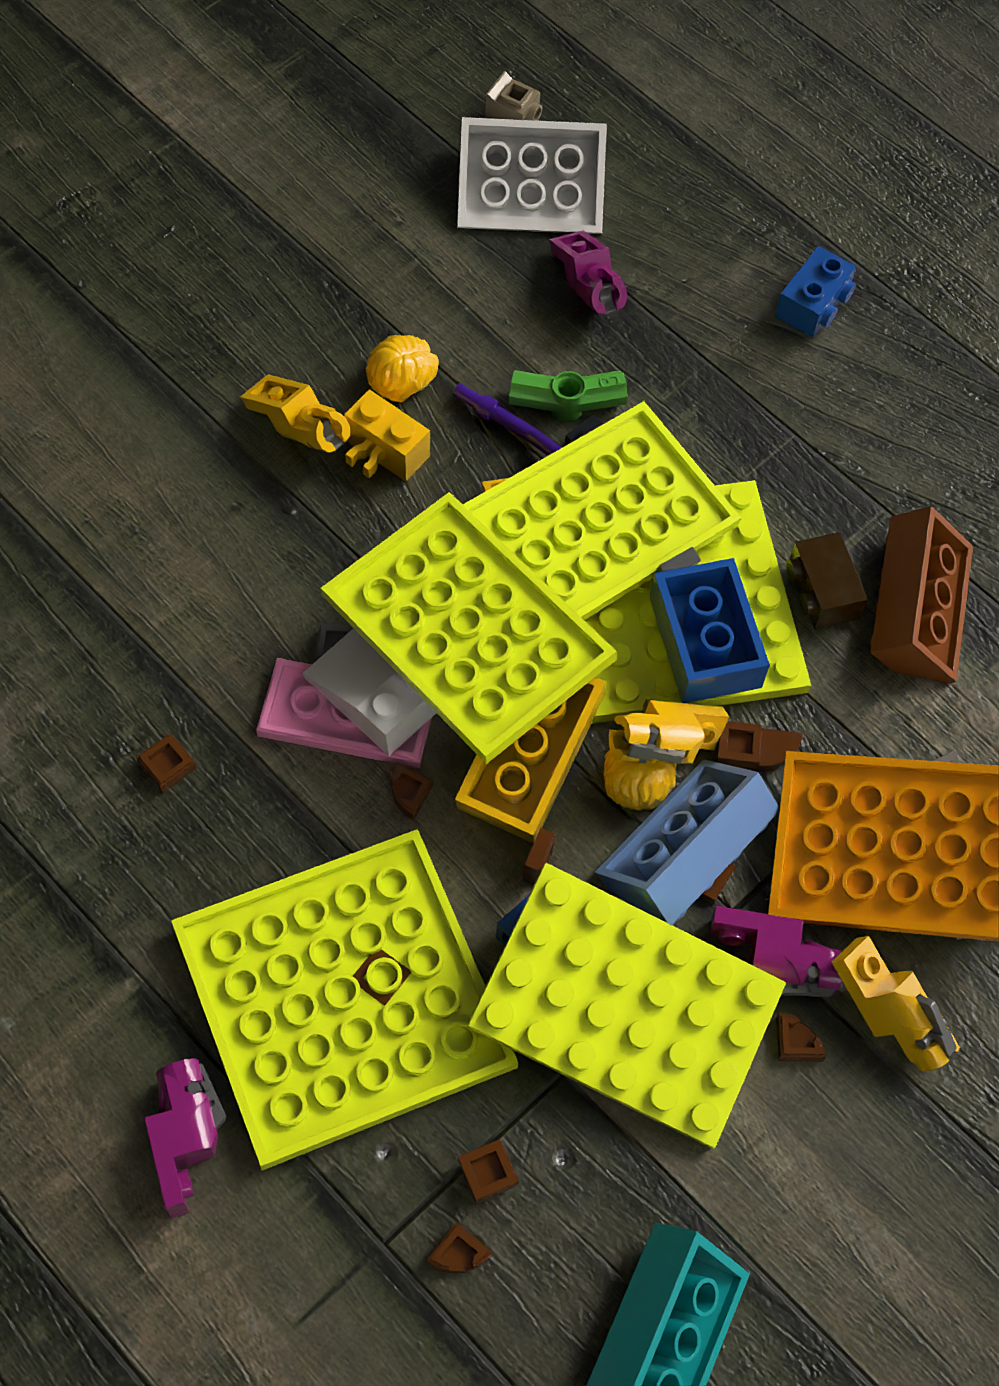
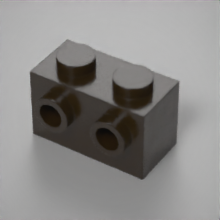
M837 532L795 542L790 558L786 561V570L790 581L796 582L798 586L801 610L805 616L810 617L814 629L860 619L868 599L841 533Z

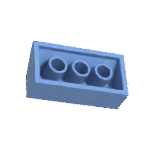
M703 760L594 873L599 880L626 903L673 925L685 915L687 909L696 899L713 885L714 880L727 866L741 855L742 850L757 834L766 829L768 823L780 811V808L759 772Z

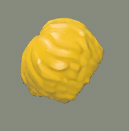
M391 335L369 352L370 357L367 360L366 367L369 385L377 394L391 401L403 403L410 395L418 391L421 392L434 380L438 371L439 360L437 355L430 353L429 344L425 340H421L413 335Z
M610 750L604 756V785L607 796L616 804H621L624 808L638 811L654 809L665 800L670 791L675 787L676 763L661 761L656 763H640L614 759Z

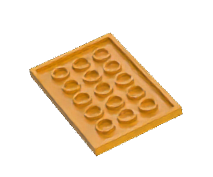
M786 751L768 915L803 920V923L999 942V766Z

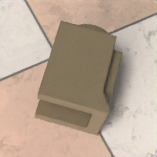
M505 71L486 93L485 118L538 121L542 113L540 91L512 79Z

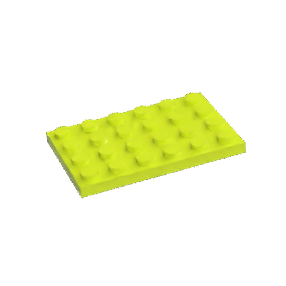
M644 401L463 504L583 620L652 579L654 573L657 572L656 568L660 564L692 546L695 551L699 550L736 527L741 520V516Z
M450 492L321 587L323 597L486 764L617 660V651Z
M545 863L467 1027L709 1148H715L786 982Z

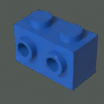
M818 246L782 291L775 317L813 338L821 326L827 328L831 324L838 310L837 305L840 302L845 304L850 299L856 287V283L852 282L857 266Z

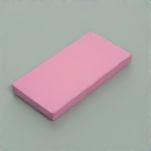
M277 658L256 730L258 737L395 764L397 762L401 765L415 768L421 767L432 718L388 756L303 677V672L312 664Z

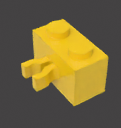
M370 389L344 414L350 425V436L347 442L354 446L346 453V463L353 466L359 459H366L369 456L370 460L363 465V475L370 478L376 472L379 463L406 482L430 457V430Z

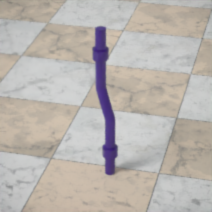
M459 383L454 389L453 396L474 408L476 415L488 422L494 420L531 443L545 455L549 456L562 448L533 426L501 408V403L489 395L483 397L462 383Z

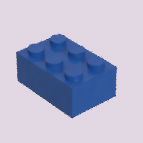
M734 558L654 573L649 598L682 703L762 688L770 664Z

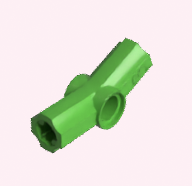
M515 370L509 394V404L551 411L552 415L561 421H573L578 419L583 411L626 405L628 401L627 383L624 373H621V371L583 377L573 371H564L553 377Z

